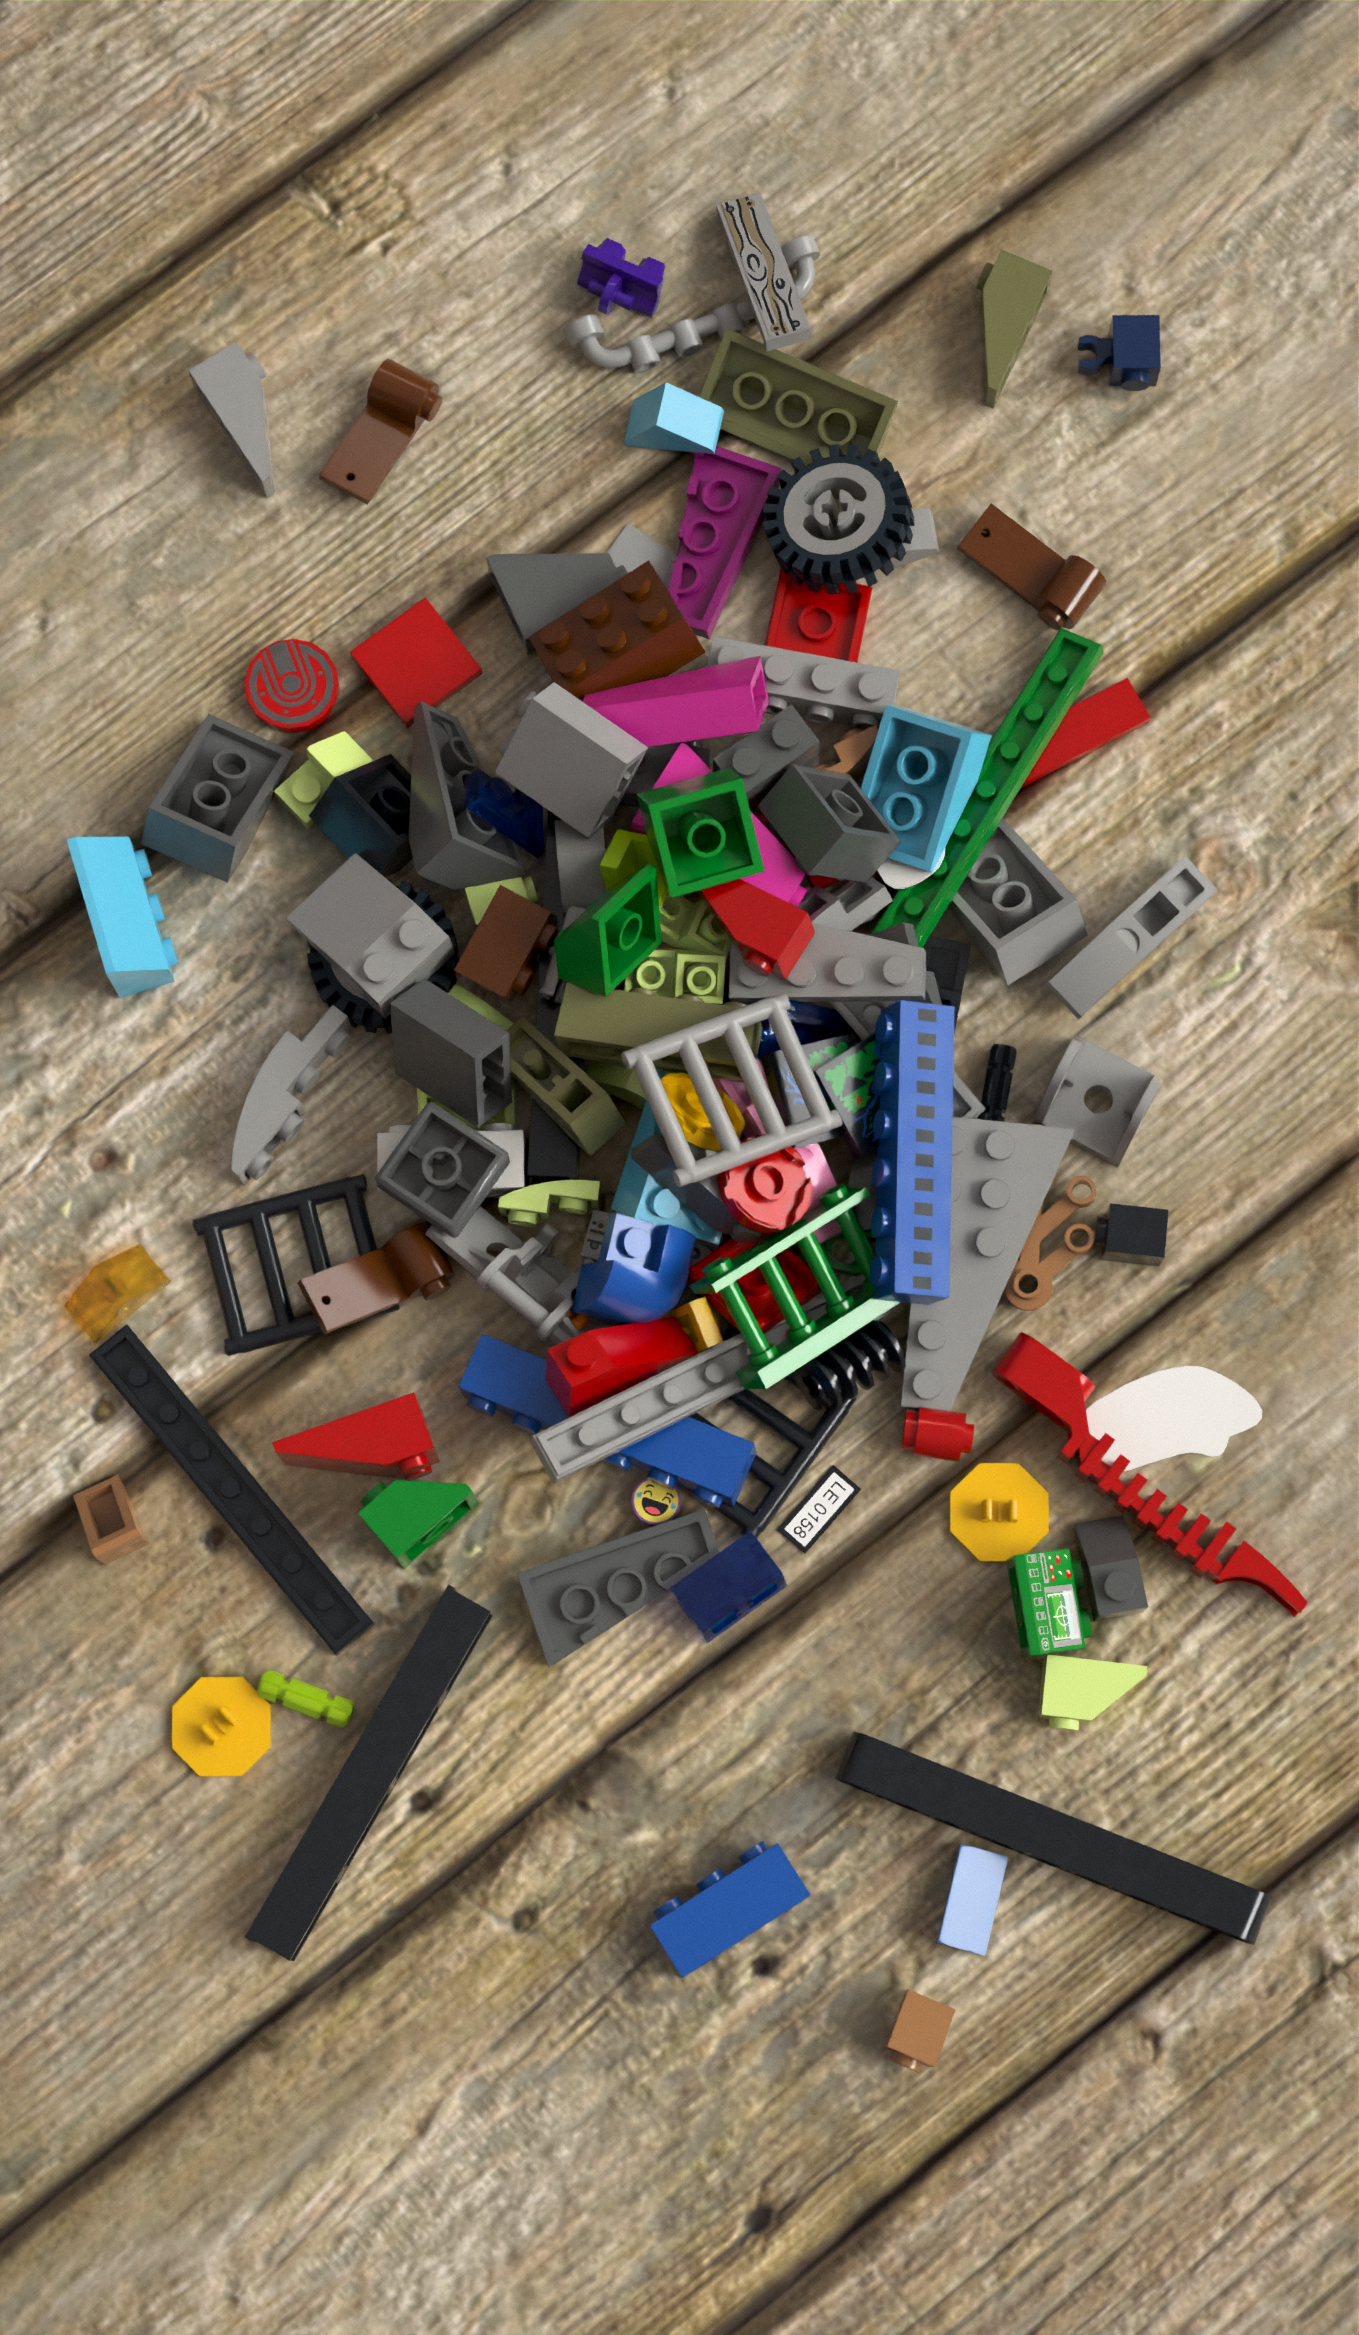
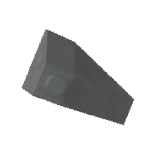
M420 701L415 706L408 838L416 874L427 881H434L453 890L521 877L526 872L518 835L511 823L505 822L502 824L494 808L499 798L493 788L486 787L479 779L475 768L480 761L457 717Z

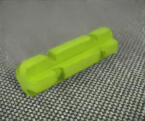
M272 1669L266 1670L262 1675L257 1693L261 1698L276 1703L277 1699L283 1700L282 1706L318 1720L322 1715L327 1717L326 1723L339 1728H345L349 1723L354 1711V1702L339 1695L331 1698L328 1696L329 1691L292 1678L291 1681L284 1680L285 1674Z

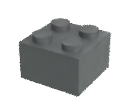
M792 764L758 805L769 821L767 824L769 830L778 839L786 843L794 854L796 866L809 876L818 875L836 878L841 881L852 880L866 883L901 843L895 832L849 774Z

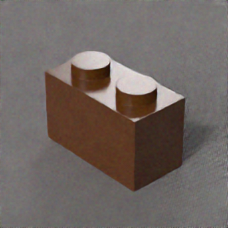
M500 885L454 971L512 1002L516 993L522 996L529 988L535 975V970L530 967L539 951L546 953L554 942L559 929L554 925L558 916Z

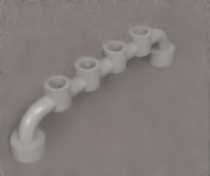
M812 235L798 237L781 247L789 270H797L794 284L800 299L805 297L813 287L816 275L813 261L820 256L819 249ZM748 300L739 304L729 303L715 309L709 315L696 320H682L669 327L666 331L652 336H639L627 342L625 346L613 350L605 349L598 343L605 333L596 315L579 318L565 326L563 331L570 348L581 349L586 358L595 365L612 369L632 364L635 373H642L660 364L658 353L675 348L678 357L692 355L704 347L701 337L718 331L722 340L726 328L743 335L747 331L744 322L755 317Z

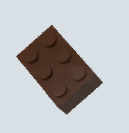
M649 560L529 636L532 645L553 682L581 701H583L586 694L669 676L705 653L701 643Z

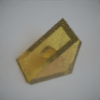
M138 1244L95 1265L64 1304V1307L96 1344L171 1283V1281L142 1246Z

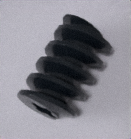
M872 1320L795 1370L794 1376L807 1402L814 1409L821 1410L823 1408V1399L832 1408H838L842 1404L841 1393L848 1399H854L858 1395L857 1384L862 1389L869 1390L874 1386L873 1375L878 1380L885 1381L890 1377L889 1367L896 1372H901L905 1369L906 1364L895 1335L880 1320Z

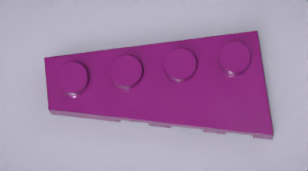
M716 446L715 454L694 452V467L692 476H689L686 493L688 497L684 520H681L678 536L680 540L677 559L673 563L668 590L694 634L707 639L711 637L765 518L763 514L764 503L771 504L767 493L771 485L779 487L780 484L777 476L782 471L780 467Z

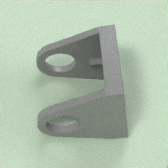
M1076 1036L1062 1057L1032 1124L1074 1128L1076 1130L1070 1141L1071 1144L1119 1167L1163 1079ZM1102 1090L1110 1097L1111 1108L1104 1113H1093L1086 1107L1084 1096L1089 1091Z

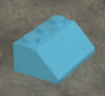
M129 836L73 837L67 839L104 969L119 998L175 982L171 966L178 965L179 962L171 937L162 939L158 922L166 919L158 894L149 895L144 879L151 877L152 872L145 850L136 851Z

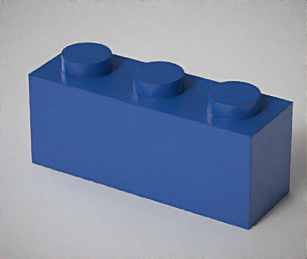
M764 1841L760 1842L738 1857L743 1866L727 1876L720 1868L696 1884L701 1893L687 1902L683 1903L678 1895L653 1911L658 1920L652 1923L650 1927L682 1978L810 1897L809 1891L778 1843L768 1849Z

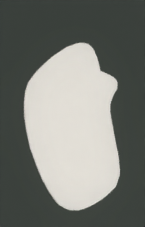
M1182 1366L1161 1370L1121 1386L1086 1409L1089 1434L1100 1440L1107 1433L1115 1439L1101 1460L1111 1467L1121 1454L1130 1461L1124 1470L1128 1471L1185 1453H1197L1210 1457L1220 1456L1224 1452L1230 1436L1258 1424L1262 1419V1409L1250 1393L1227 1377L1201 1366Z

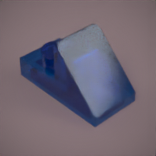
M479 768L473 771L465 779L467 808L536 858H539L544 853L543 806L519 789L513 793L508 784L498 777L492 778Z

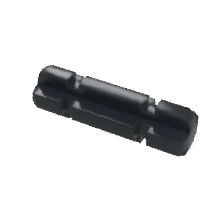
M993 1044L991 1047L988 1065L991 1068L987 1069L981 1099V1103L986 1110L978 1116V1119L1004 1122L1005 1117L1002 1114H1005L1013 1076L1010 1070H1013L1015 1065L1016 1048L1004 1044Z

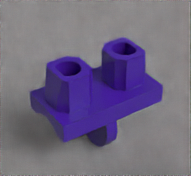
M606 238L598 247L588 244L582 253L581 259L583 262L577 285L588 289L589 293L601 297L598 311L609 315L615 305H618L627 310L633 309L652 318L658 308L665 270L664 263L647 257L643 258L638 266L625 260L626 250L622 244Z

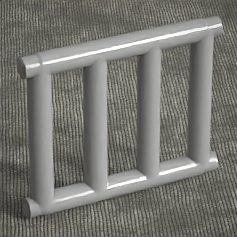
M785 993L765 998L635 1046L633 1049L621 1053V1059L627 1069L634 1068L677 1169L673 1170V1178L677 1187L698 1182L842 1126V1119L836 1109L829 1110L786 1012L790 1010V1002ZM766 1019L769 1020L811 1116L786 1127L742 1029ZM720 1036H724L766 1132L763 1136L741 1144L698 1047V1044ZM679 1052L722 1150L697 1161L694 1159L652 1062Z

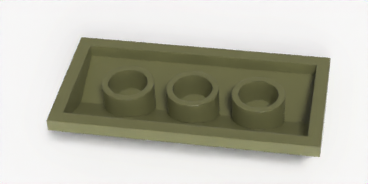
M728 328L724 332L699 396L722 407L724 414L720 429L792 460L800 456L806 466L813 462L809 451L819 448L822 458L830 457L829 445L839 444L843 455H847L849 444L859 445L863 456L868 448L876 451L879 455L898 401L780 350L767 351L763 343Z

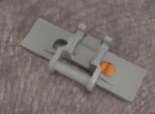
M479 1206L456 1238H452L434 1225L426 1232V1235L435 1244L477 1278L476 1283L485 1293L489 1289L493 1290L538 1328L536 1334L544 1343L550 1339L558 1345L592 1329L618 1326L572 1312L582 1265L571 1272L550 1254L553 1241L559 1232L549 1223L544 1225L535 1239L532 1237L524 1243ZM493 1250L500 1252V1254L497 1257H494L487 1254L486 1252ZM588 1257L582 1264L595 1262Z

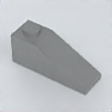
M234 342L188 371L195 391L266 498L275 494L266 396L261 379L266 377V373L252 352L245 355L237 342Z

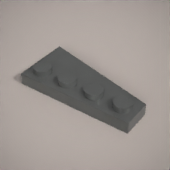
M705 1509L517 1573L548 1668L721 1556Z

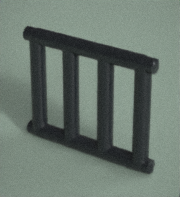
M364 1174L338 1179L193 1219L194 1230L198 1236L203 1235L229 1337L224 1339V1351L227 1356L246 1353L323 1332L314 1314L298 1319L294 1318L269 1218L297 1211L312 1271L315 1274L332 1267L316 1205L344 1198L359 1256L377 1249L362 1193L367 1191V1179ZM250 1223L276 1324L247 1332L222 1231ZM398 1304L354 1323L398 1311L400 1305Z
M732 1325L722 1339L726 1341L740 1334V1332ZM794 1372L783 1378L799 1389ZM743 1389L727 1397V1399L796 1446L798 1450L782 1472L758 1455L755 1456L748 1473L770 1489L754 1512L736 1501L734 1506L722 1502L720 1508H712L741 1527L740 1534L746 1541L753 1544L766 1529L846 1417L849 1409L856 1401V1397L848 1399L841 1393L842 1404L838 1408H832L823 1399V1407L826 1408V1411L811 1432H808L749 1389ZM698 1413L689 1416L718 1428ZM684 1487L691 1493L694 1492V1490Z

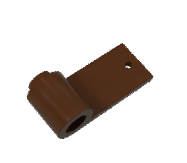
M387 358L383 361L370 383L367 393V405L320 472L319 479L368 505L425 420L428 422L432 421L439 411L442 403V397L438 395L439 385L392 359Z
M992 503L956 548L1038 610V617L1047 626L1055 630H1059L1062 627L1066 629L1074 628L1106 586L1107 582L1103 574L1093 564L1075 555H1070L1065 560Z
M421 1222L406 1228L390 1238L379 1249L299 1280L297 1284L324 1334L423 1295L425 1300L433 1299L451 1288L449 1280L454 1277L455 1272L443 1250L426 1235L430 1228L428 1222Z

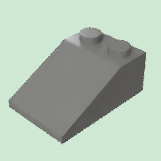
M1002 818L948 907L983 958L1007 985H1010L1088 936L1077 899L1005 819Z
M356 853L286 917V920L384 1019L391 1014L390 1003L399 994L408 991L424 978L427 980L455 954L449 936L415 902Z

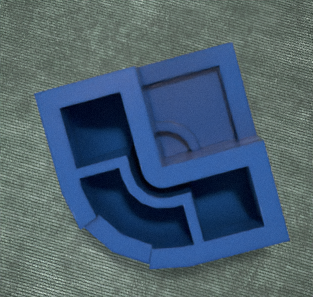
M619 1213L608 1214L598 1262L582 1264L572 1312L615 1325L637 1322L649 1323L662 1318L677 1305L686 1287L696 1237L684 1229L669 1224L660 1226Z

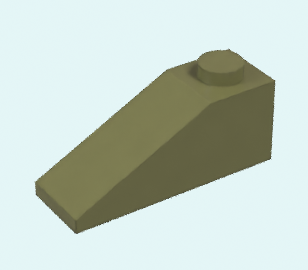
M1002 249L994 265L988 262L985 264L976 289L982 291L980 322L985 405L993 409L1045 300L1052 277V270Z
M523 1016L506 1030L509 1032L511 1076L561 1130L589 1156L594 1154L626 1125L607 1092Z

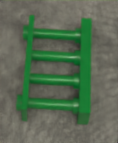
M840 1184L825 1191L818 1197L821 1204L806 1212L801 1220L780 1232L769 1235L731 1260L727 1256L712 1262L702 1270L705 1276L690 1285L694 1294L720 1293L751 1352L748 1356L750 1363L736 1371L744 1389L769 1388L900 1303L874 1300L875 1286L870 1280V1266L875 1253L852 1210L853 1206L871 1196L867 1187L847 1188L845 1184ZM834 1218L866 1278L863 1282L865 1289L853 1297L851 1294L845 1295L814 1234L815 1230ZM797 1243L828 1303L825 1306L827 1313L815 1321L806 1318L775 1258L777 1254ZM757 1267L790 1328L786 1332L789 1338L776 1346L774 1343L769 1344L736 1282V1280Z

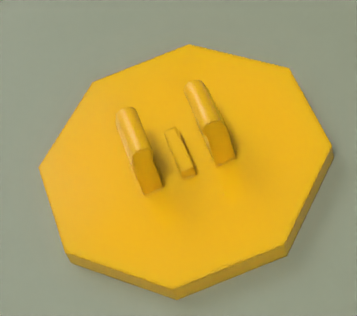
M979 1463L950 1492V1533L979 1562H1006L1007 1559L1014 1555L1029 1553L1049 1533V1493L1020 1464Z
M201 1677L172 1706V1749L200 1777L243 1776L271 1748V1704L266 1699L261 1698L257 1694L258 1691L244 1677Z

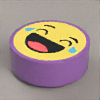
M645 1478L638 1483L633 1491V1511L642 1523L651 1527L673 1520L677 1517L681 1508L680 1492L676 1485L674 1490L657 1485Z

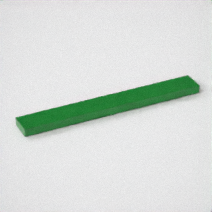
M1063 628L1059 629L991 739L978 782L945 847V857L940 867L920 883L905 889H898L892 899L893 901L885 910L871 935L903 922L909 923L914 926L918 947L923 948L1104 652L1101 644Z

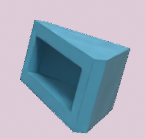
M664 383L633 400L624 443L629 447L715 454L724 411L722 407L669 383Z

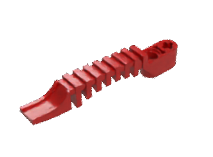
M1023 1332L1019 1333L991 1373L1004 1386L1067 1431L1068 1442L1057 1458L1068 1464L1076 1453L1078 1470L1075 1476L1083 1482L1087 1478L1097 1485L1094 1490L1103 1498L1108 1494L1116 1501L1113 1506L1122 1514L1125 1510L1136 1517L1132 1522L1140 1529L1147 1526L1155 1533L1151 1539L1160 1545L1164 1542L1174 1549L1171 1555L1179 1561L1185 1558L1193 1564L1190 1571L1198 1577L1205 1574L1216 1585L1229 1581L1253 1584L1269 1594L1294 1617L1302 1612L1308 1603L1306 1599L1269 1560L1247 1542L1243 1541L1241 1545H1238L1224 1566L1215 1559L1236 1530L1227 1521L1204 1550L1196 1544V1541L1211 1522L1210 1519L1201 1513L1186 1534H1184L1176 1526L1188 1511L1187 1508L1178 1502L1165 1518L1157 1512V1509L1167 1497L1164 1493L1156 1489L1147 1502L1137 1495L1148 1481L1145 1477L1137 1473L1128 1487L1118 1478L1130 1461L1120 1454L1110 1467L1101 1459L1110 1449L1115 1439L1107 1433L1100 1440L1089 1434L1085 1401L1094 1391L1095 1385L1084 1374L1039 1341Z

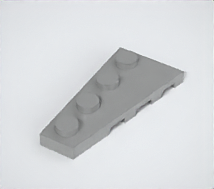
M812 922L815 934L786 980L772 973L765 977L750 970L743 963L742 956L731 942L729 999L731 1002L755 1003L782 993L788 996L789 1002L925 1001L926 952L921 947Z

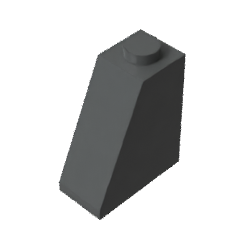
M609 553L494 554L486 558L489 576L527 655L536 651L529 636L628 573L623 565L615 566Z

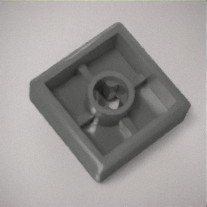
M428 1102L375 1176V1181L379 1189L452 1238H456L507 1168L510 1160L507 1151L435 1103ZM447 1160L451 1161L453 1175L450 1178L443 1176L440 1180L434 1179L435 1173L432 1165L436 1162L443 1166Z

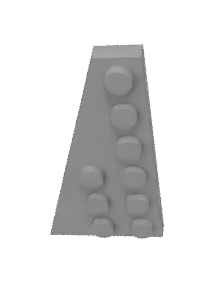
M953 1117L949 1298L929 1305L911 1303L901 1407L951 1410L1076 1129Z

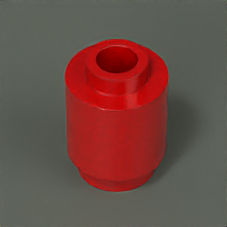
M919 1407V1411L907 1410L901 1449L913 1450L914 1456L959 1462L961 1452L971 1453L975 1424L965 1423L966 1413Z

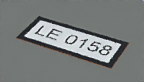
M833 1465L777 1530L806 1554L859 1493L861 1488Z

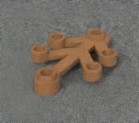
M1076 1176L1071 1179L1067 1185V1193L1043 1214L1041 1206L1020 1253V1262L1017 1260L1004 1289L1008 1301L1014 1307L1024 1311H1034L1043 1307L1050 1300L1053 1292L1052 1278L1078 1255H1085L1092 1250L1094 1246L1093 1231L1087 1225L1078 1223L1067 1229L1065 1242L1040 1262V1243L1079 1208L1088 1207L1094 1202L1096 1186L1089 1177ZM1079 1184L1087 1185L1091 1190L1090 1195L1082 1200L1075 1198L1072 1194L1075 1186ZM1076 1232H1084L1089 1237V1241L1083 1247H1075L1070 1242L1071 1236ZM1028 1277L1035 1279L1038 1283L1037 1289L1029 1294L1022 1292L1019 1288L1020 1282Z

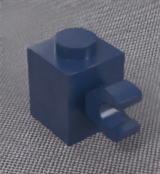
M1113 315L1108 338H1098L1093 335L1080 337L1077 350L1092 351L1096 358L1093 360H1079L1078 373L1086 376L1094 375L1100 372L1104 365L1109 364V386H1121L1122 389L1127 391H1141L1149 386H1156L1161 369L1159 315Z

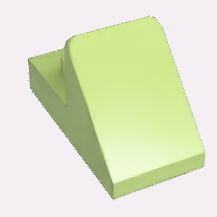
M345 731L307 747L306 752L309 760L274 790L275 796L307 829L315 823L309 817V814L333 779L373 761Z

